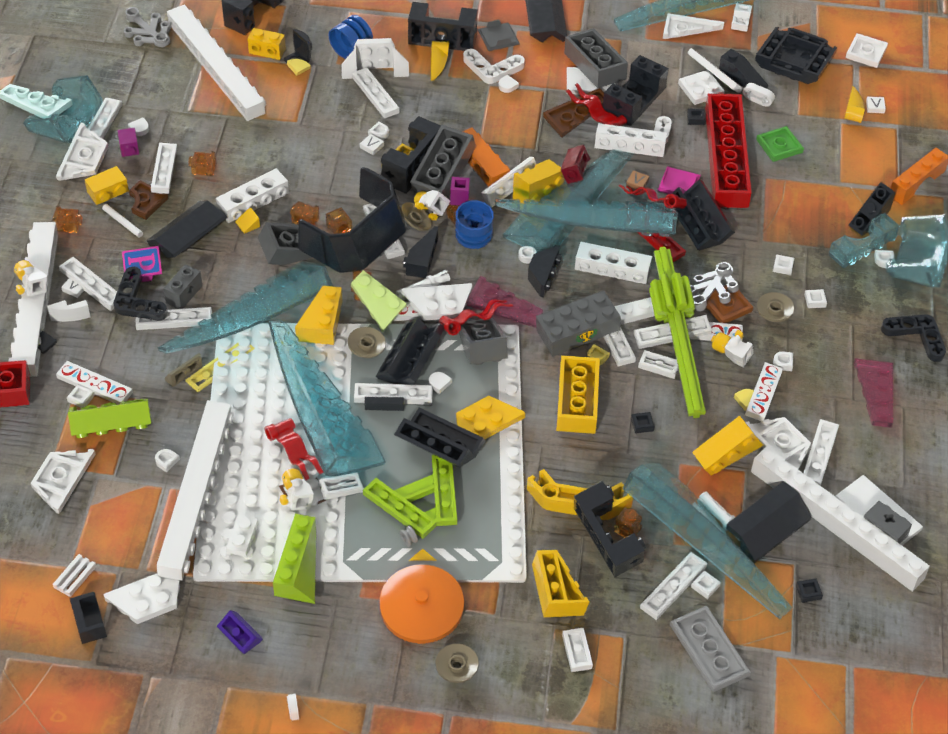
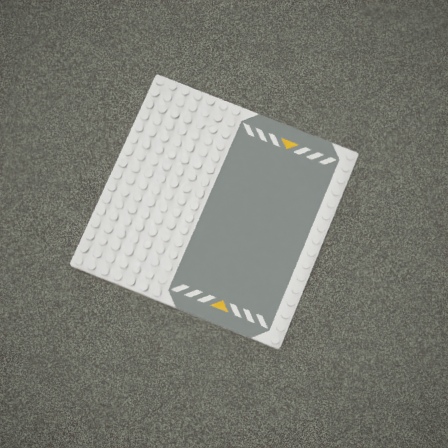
M297 323L218 324L215 359L218 357V361L214 363L210 401L231 404V412L234 413L232 424L228 425V439L223 442L225 445L223 456L219 455L218 458L220 460L219 470L214 472L213 475L215 476L214 487L209 489L210 500L209 504L204 506L205 517L203 522L200 521L199 523L200 534L196 540L193 570L194 581L273 582L295 514L315 517L316 520L315 582H387L399 570L413 565L439 567L451 574L457 582L523 583L526 581L522 420L485 439V443L473 460L461 467L452 464L457 525L436 526L424 539L417 535L418 542H412L409 547L404 544L399 533L402 529L406 530V526L365 497L363 492L326 499V501L318 504V501L324 499V494L321 492L318 484L319 479L358 472L363 488L377 478L391 489L396 490L432 475L433 454L394 435L402 420L406 418L411 421L419 407L457 425V412L487 396L496 398L521 410L518 325H499L507 337L508 358L502 359L499 362H483L480 365L470 364L459 333L457 335H450L444 329L418 379L410 385H429V377L435 372L446 374L452 378V383L440 394L432 390V405L404 404V411L365 410L364 403H354L355 383L392 384L378 379L376 374L405 324H390L383 333L378 324H338L334 345L297 342L295 333ZM425 324V325H426L427 327H430V326H433V325H435V324ZM360 327L374 328L385 337V349L380 355L373 358L359 357L351 352L348 347L350 333ZM239 342V346L229 353H224ZM251 344L255 349L246 354L245 352L251 349L249 347ZM238 350L240 354L233 356L232 352ZM220 362L225 365L223 367H219L217 363ZM292 418L295 423L294 432L303 440L308 454L318 460L324 473L318 475V480H305L311 486L314 493L311 509L291 511L290 503L287 505L280 503V496L284 495L279 488L280 485H283V473L292 468L299 471L300 469L297 465L291 464L286 450L276 439L270 441L267 438L264 430L265 426L275 425ZM336 483V484H331V485H326V487H328V486H333V485H338V483ZM434 493L411 503L423 512L435 508ZM238 515L258 519V525L246 557L226 553V546Z

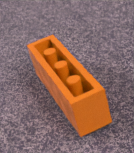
M473 128L462 131L473 135L476 148L467 163L488 187L510 172L509 167L501 161L498 154L493 152L490 145L482 139L479 133Z

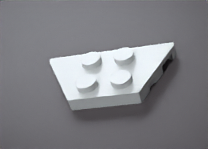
M80 123L57 172L56 178L59 181L96 175L108 150V143L104 139L99 138L94 131L86 128L84 123Z
M472 283L401 289V296L403 298L406 297L410 301V306L419 313V316L424 321L438 320L444 315L451 319L457 317L464 310L472 290Z
M785 417L774 420L765 419L763 422L750 424L749 421L746 422L764 445L762 446L763 449L768 447L799 470L811 442Z
M88 449V452L76 453V450L50 452L31 482L32 488L56 513L60 514L96 455L95 450Z
M154 574L103 595L107 603H112L117 607L118 611L128 615L132 621L139 624L177 609L180 580L159 577L158 574Z

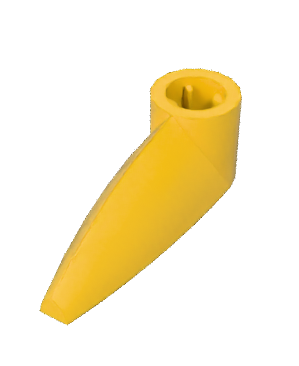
M432 41L431 81L440 75L446 65L449 42Z
M853 86L844 119L861 123L865 108L859 92Z

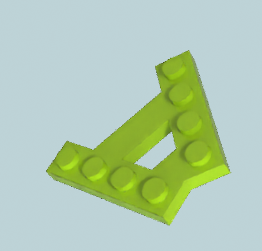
M432 455L433 474L396 490L391 489L375 478L362 490L365 497L406 527L411 526L422 539L436 526L457 525L453 465L435 455ZM434 493L435 508L423 512L411 503Z

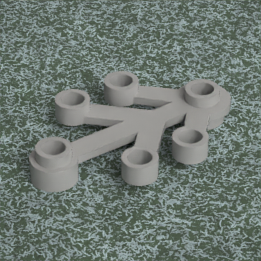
M130 7L126 9V18L141 27H126L124 29V35L127 38L133 37L134 34L137 35L133 38L134 45L142 46L144 43H154L157 47L169 45L170 37L167 35V32L171 29L169 21L161 22V15L159 13H152L151 23L148 25L139 17V10L137 8ZM161 22V31L158 33L156 31L157 24ZM141 35H151L152 37H143Z
M719 263L715 271L694 277L695 285H691L696 311L706 309L707 300L715 289L719 294L720 303L723 304L731 301L729 292L734 293L739 290L738 282L734 281L731 276L733 268L729 263ZM723 279H725V281L727 282V289L729 292H726L723 285L721 284V281ZM706 289L702 295H697V291Z

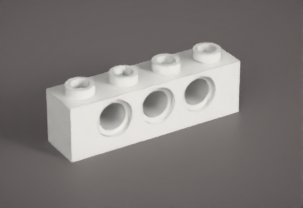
M598 123L594 148L663 157L667 132Z
M276 168L217 197V208L226 214L227 218L225 220L230 223L237 220L247 209L252 208L255 211L288 194V180Z
M580 242L576 255L575 270L646 284L651 268L652 256Z

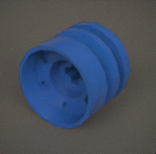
M358 15L349 16L342 23L332 28L328 34L332 48L344 59L354 50L357 39H373L371 28Z
M470 200L458 207L456 211L455 236L462 246L470 249H479L490 243L493 237L494 216L493 210L488 204L478 200Z

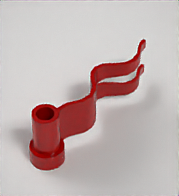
M578 83L575 86L580 96L586 100H580L569 89L566 90L574 103L584 104L588 107L590 115L595 121L615 126H623L627 123L623 115L616 117L614 114L606 112L602 107L600 99L596 95L585 94Z
M619 185L628 194L639 196L646 192L651 201L664 203L670 209H683L687 205L686 199L674 194H668L665 198L658 199L653 189L639 187L633 191L629 186L625 188Z
M493 299L488 302L485 310L481 313L465 309L453 319L446 315L442 316L439 319V323L444 326L448 334L457 335L461 330V325L468 318L477 316L483 320H488L499 306L512 307L513 305L505 304L507 300Z
M292 418L264 427L267 438L270 441L276 439L283 445L289 461L292 465L299 467L305 480L310 478L303 463L304 460L310 461L319 474L324 473L318 460L308 454L303 440L294 432L295 423Z

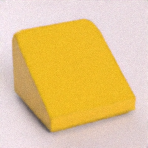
M252 208L247 209L235 221L244 234L260 227L259 217Z

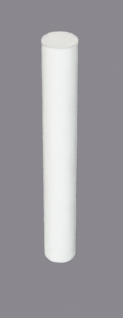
M108 204L102 207L106 213L138 238L143 235L140 229Z

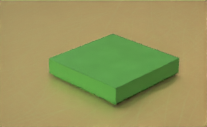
M787 126L759 134L756 137V140L772 162L801 154L804 151L802 145Z

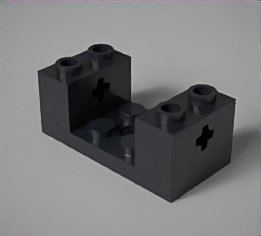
M221 0L224 26L246 35L255 27L254 5L261 2L275 9L283 0Z
M412 2L408 17V44L431 47L432 41L449 42L448 49L465 51L467 49H474L477 38L478 9L462 7L459 20L429 17V3Z
M639 55L631 63L629 80L622 87L612 83L604 92L603 109L608 113L614 114L616 117L623 115L627 120L626 124L632 126L666 89L669 68Z
M418 116L408 127L409 147L414 150L407 155L390 148L387 153L383 154L381 158V175L391 181L394 189L407 194L412 188L410 181L441 125Z
M601 481L574 496V510L615 578L643 562L646 546L640 537H636L635 533L612 545L614 541L608 531L604 532L601 527L603 522L600 516L612 511L614 493L609 485L606 486Z

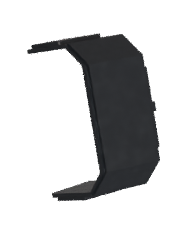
M362 167L360 169L359 197L377 208L348 233L328 234L309 222L300 219L298 249L339 273L364 270L376 258L381 257L385 250L406 232L401 207L391 181L369 168Z

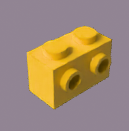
M253 28L248 36L249 54L281 60L286 50L285 34Z
M117 166L85 179L87 193L96 205L129 192L127 179Z

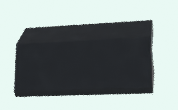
M525 0L530 36L542 43L550 35L564 42L567 30L562 0Z
M699 179L687 191L678 187L671 193L687 201L685 208H675L673 211L697 250L700 251L720 245L735 233L702 180Z
M208 200L198 201L146 241L149 246H159L166 258H175L224 221L227 216Z
M418 317L407 321L376 377L392 384L410 385L415 383L443 333L444 326L438 323L427 327Z
M420 407L411 421L404 418L394 433L395 436L458 467L476 458L485 443L483 437Z
M783 481L728 522L726 529L741 541L740 552L753 563H756L809 522L811 515L799 493Z

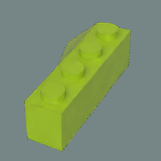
M148 398L122 401L119 405L113 402L105 403L98 408L95 405H87L82 407L81 410H77V407H70L68 418L71 436L76 435V438L87 437L88 433L96 432V435L108 434V430L116 429V432L128 431V427L136 426V429L148 428V424H151Z
M295 514L273 580L274 596L315 604L316 520L315 517Z

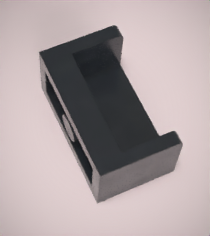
M95 592L69 598L81 643L85 644L107 637Z

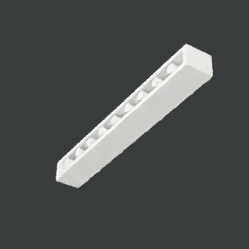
M184 4L167 11L168 21L172 29L243 117L249 121L265 114L266 102L264 98L260 97L256 88L249 84L247 77L241 74L240 69L233 64L232 59L226 56L224 49L217 45L215 38H212L208 30L203 28L200 20L194 17L192 10H189Z
M34 222L33 229L29 231L31 242L27 244L28 257H25V260L29 261L33 267L43 271L47 276V292L28 296L27 292L21 294L22 298L18 300L19 313L16 314L17 328L13 330L15 342L11 343L12 357L9 358V362L26 360L30 377L38 376L41 351L38 349V344H41V337L39 336L40 332L44 331L58 241L56 222Z
M207 400L157 562V574L159 577L183 580L184 573L189 572L190 561L188 560L195 551L194 540L199 537L200 521L203 522L205 517L204 506L205 504L208 505L210 500L209 489L213 488L215 483V476L213 475L214 472L219 470L220 460L218 458L219 455L223 456L225 447L223 442L228 439V425L233 422L234 413L231 412V404Z
M765 447L754 458L751 469L754 475L773 489L783 481L799 493L812 518L913 592L925 579L930 567L927 563L774 451Z

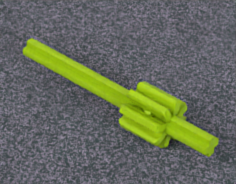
M660 247L659 250L654 251L659 280H652L650 283L651 287L649 288L654 315L657 321L663 320L664 324L669 323L688 415L693 416V418H699L700 415H705L706 411L685 317L691 318L695 310L691 285L687 276L681 277L680 273L675 272L670 249Z

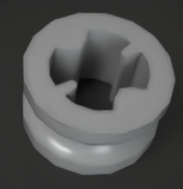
M407 526L406 530L402 529L399 531L400 537L407 547L411 546L412 542H418L417 535L411 526Z

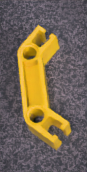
M545 469L539 471V481L537 483L534 481L536 479L534 475L527 478L528 492L543 509L577 515L574 510V496L588 488L558 484ZM622 482L611 487L614 493L612 511L600 516L601 520L612 519L632 507L633 495L629 492L627 496L623 497L626 487Z

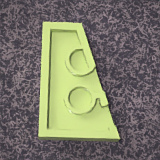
M364 270L351 283V287L361 302L365 304L372 318L376 320L382 333L407 305V303Z

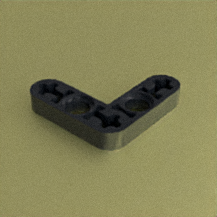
M132 266L127 268L113 302L115 312L131 317L156 321L164 320L168 315L166 304L160 301L136 298L142 281V274L138 267ZM126 288L133 289L130 293L123 292V290ZM140 305H143V306L146 307V308H145L144 310H142V311H137V310H136V307H138V306H140Z
M924 314L889 317L883 320L881 332L884 335L920 334L927 357L933 362H940L944 359L946 348L937 323L932 316ZM904 323H909V324H911L913 327H912V328H907V327H905L903 324H904ZM927 336H933L936 340L931 341Z

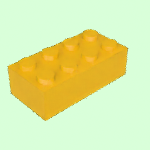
M561 355L556 431L596 433L600 358Z

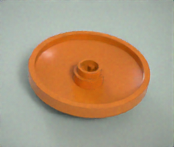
M413 565L403 568L388 579L381 591L380 613L383 622L395 636L411 643H432L445 638L455 630L463 616L464 596L462 589L451 574L439 567Z

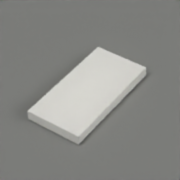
M864 475L835 496L862 517L878 501L888 505L901 517H905L912 526L909 535L900 543L901 545H904L922 531L923 526Z

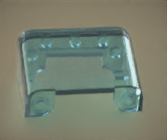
M88 75L57 79L52 86V94L59 96L62 100L66 98L72 99L73 105L60 115L53 114L50 118L39 119L35 115L27 117L23 122L27 130L63 143H72L80 123H84L87 127L103 103L100 93Z
M945 214L902 217L901 223L897 228L898 235L902 238L897 258H890L886 263V272L894 278L930 288H939L948 261V223Z

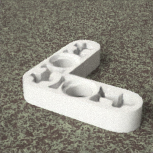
M467 49L463 53L464 63L487 84L496 83L504 76H510L524 69L525 59L521 55H513L491 65L475 49ZM500 68H506L508 70L502 71L500 70Z

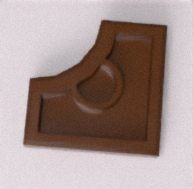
M141 180L129 190V195L135 200V204L131 208L132 213L145 220L169 199L168 194L152 193L151 185Z

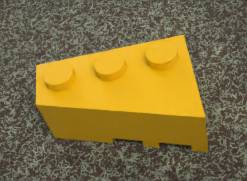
M548 159L536 164L533 169H524V172L521 174L518 172L514 173L513 199L527 209L538 204L542 198L548 196L555 188L563 184L564 176L560 170L561 167Z
M322 286L295 326L297 342L334 345L342 306V287Z
M738 416L692 453L710 475H713L764 445L746 422Z
M537 550L532 568L543 618L584 616L589 600L583 596L579 590V584L577 581L574 582L569 574L570 570L558 550Z

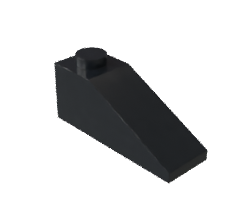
M730 49L721 56L719 69L744 88L749 83L768 88L765 80L743 55Z
M435 226L409 250L408 257H404L403 267L406 268V276L426 279V276L429 275L438 242L439 227Z

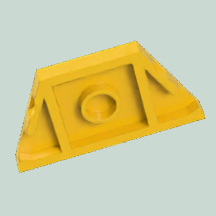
M487 396L456 413L457 426L484 439L525 418L524 411L491 396Z

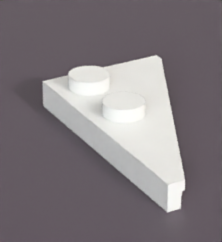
M668 13L663 39L723 30L724 22Z

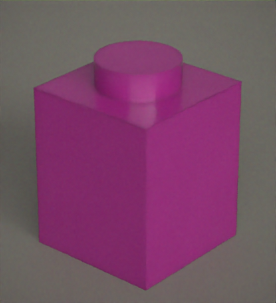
M135 128L117 130L122 157L139 155Z
M452 177L450 205H461L469 201L470 178Z

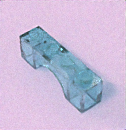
M883 213L871 220L868 231L870 236L855 239L845 235L831 243L829 256L842 268L853 265L860 258L867 257L872 251L878 250L884 244L894 241L898 236L897 233L900 225L886 213Z

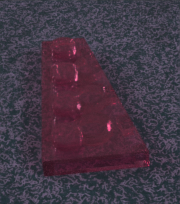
M481 275L467 300V306H472V308L484 311L488 302L493 299L507 300L505 304H512L513 306H499L495 310L494 315L535 328L536 316L543 314L541 308L524 299L516 298L515 294L510 291L505 292L500 289L499 285L494 282L492 284L487 282L486 278Z
M855 358L854 366L857 368L858 380L861 382L863 397H865L867 402L866 407L871 424L891 428L893 424V363Z

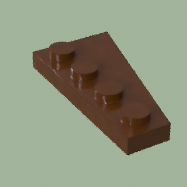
M600 88L587 93V95H596L603 107L604 92ZM580 96V97H577V98L580 99V100H586V99H583L581 96ZM572 100L543 112V118L561 138L591 117L586 105L576 104Z

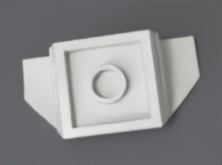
M391 38L357 39L354 50L341 64L342 79H353L352 72L366 67L368 69L393 68L394 77H409V62L395 49Z

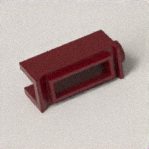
M584 145L568 149L560 169L567 184L583 180L587 163L591 160Z

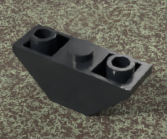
M880 182L849 223V226L862 236L878 226L891 210L895 191L883 182Z
M556 245L533 254L529 264L528 280L540 297L544 298L546 291H550L551 277L555 278L556 265H560L562 254H559L560 246Z

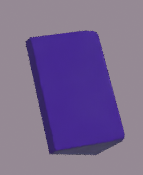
M230 610L217 625L221 632L243 654H246L263 640L235 611Z

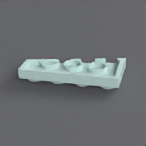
M12 84L0 90V99L49 122L73 105L72 99L66 98L62 100L57 95L50 97L44 95V92H30L28 88Z

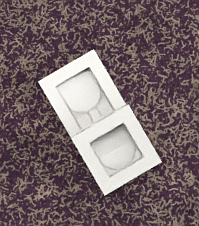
M736 3L731 29L747 32L752 9L751 5Z
M64 300L47 306L51 321L67 322L90 318L86 300L67 305Z

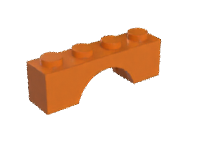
M935 148L894 179L891 184V189L895 191L894 200L903 205L914 196L916 190L925 179L931 177L935 180L943 174L948 165V155Z

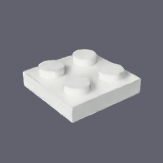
M857 33L847 51L846 58L877 68L887 49L888 43Z
M709 70L680 78L678 81L679 86L694 105L706 102L708 93L724 94V89Z

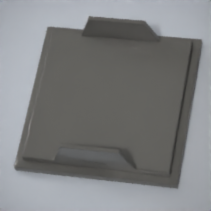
M500 20L488 22L485 28L478 29L488 51L520 45L509 23L501 24Z

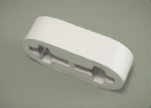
M754 83L747 84L742 91L746 99L765 107L770 106L775 99L772 91Z
M661 116L656 120L654 131L667 132V143L672 121L669 117Z

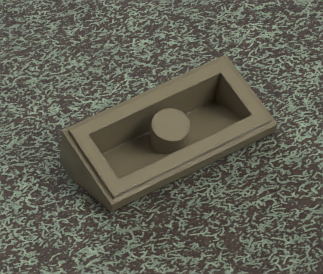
M198 353L165 377V381L174 387L202 368L201 354Z

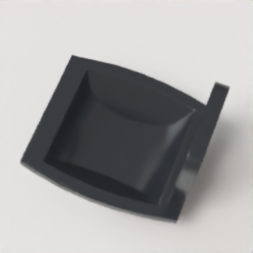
M293 29L295 52L284 57V61L287 63L291 58L300 57L299 59L309 63L311 60L312 42L306 33Z

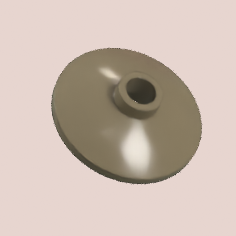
M406 202L401 206L402 216L409 226L419 231L430 229L431 220L423 209H417L415 204L411 202Z
M770 292L758 299L757 310L763 318L769 321L782 322L788 320L793 315L794 304L786 295Z
M371 327L357 328L348 337L349 349L359 357L373 358L380 355L385 349V337L380 331Z
M450 644L439 651L435 665L438 674L443 679L453 683L468 681L476 674L479 661L476 653L470 647L464 644Z

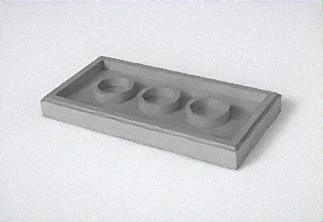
M708 606L670 621L671 628L712 692L750 676V670Z

